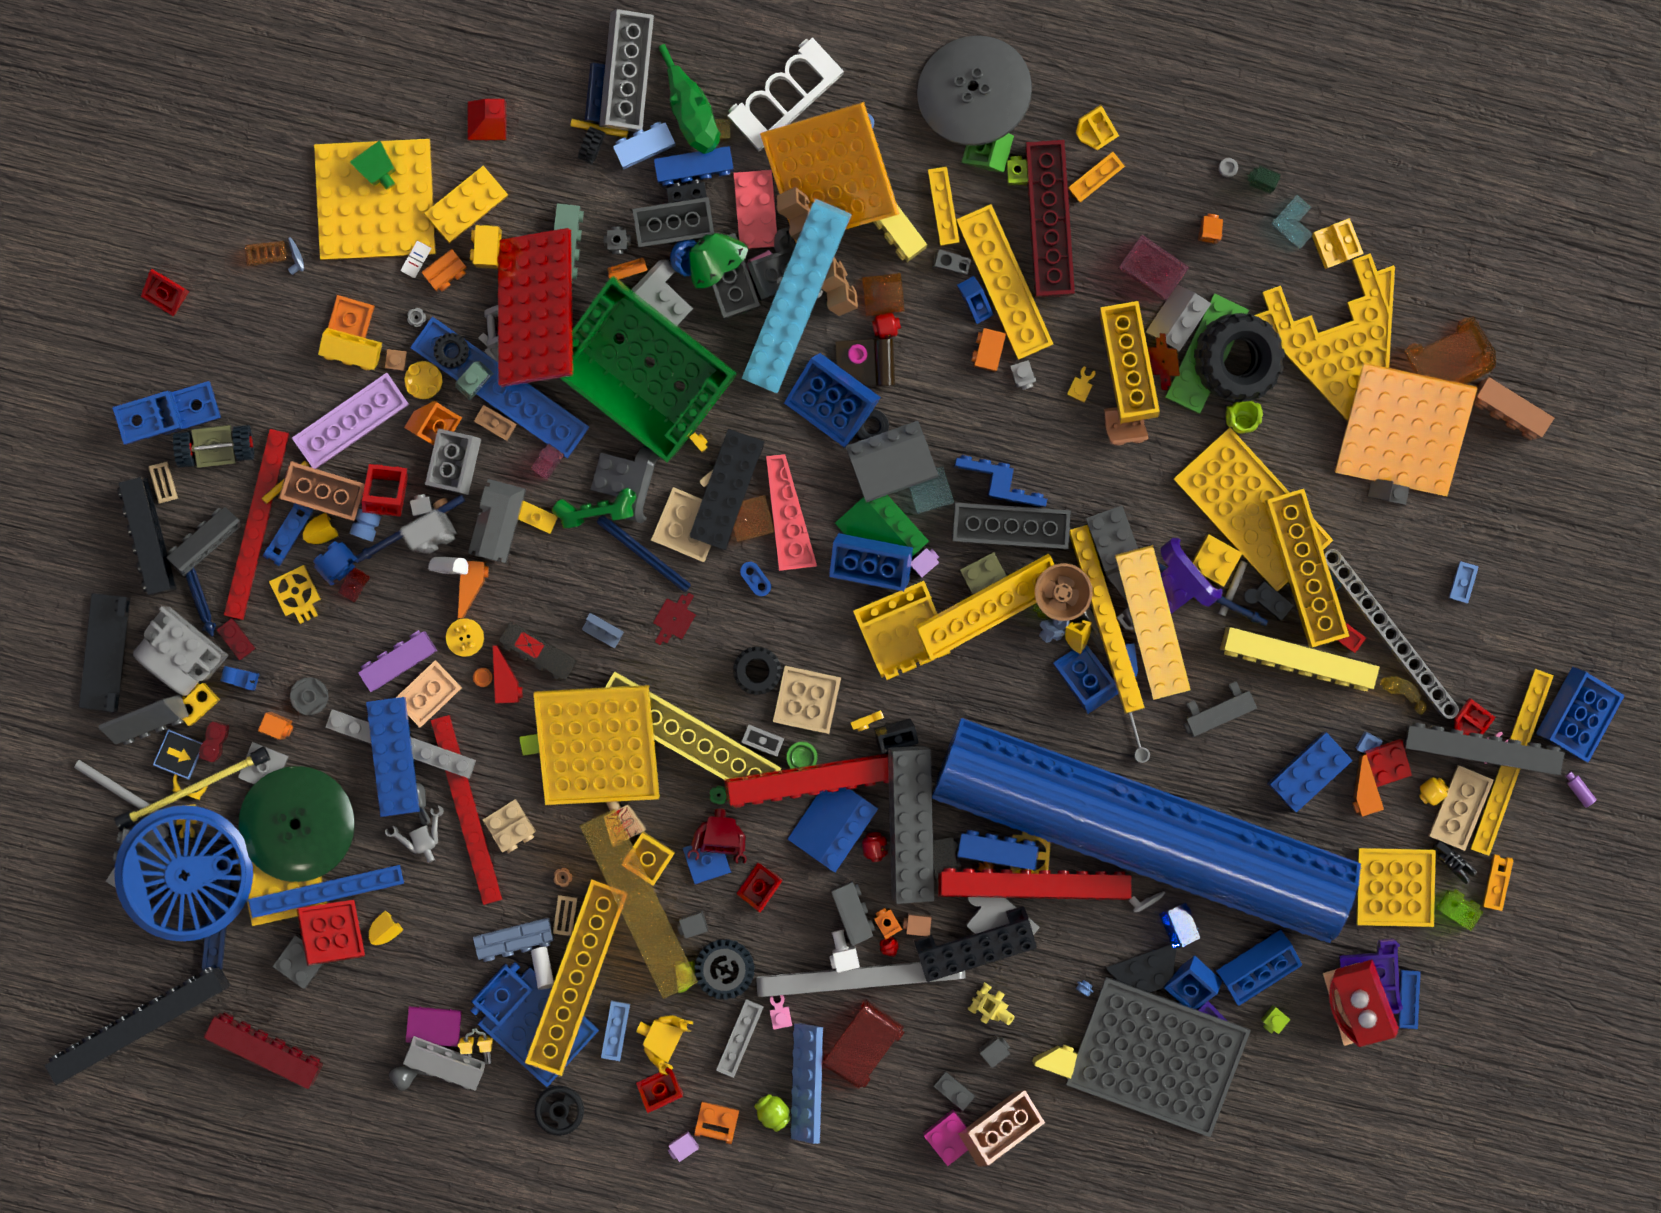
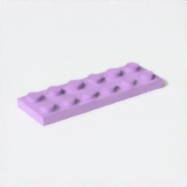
M385 373L292 437V439L311 467L317 469L407 407L409 403L389 374Z

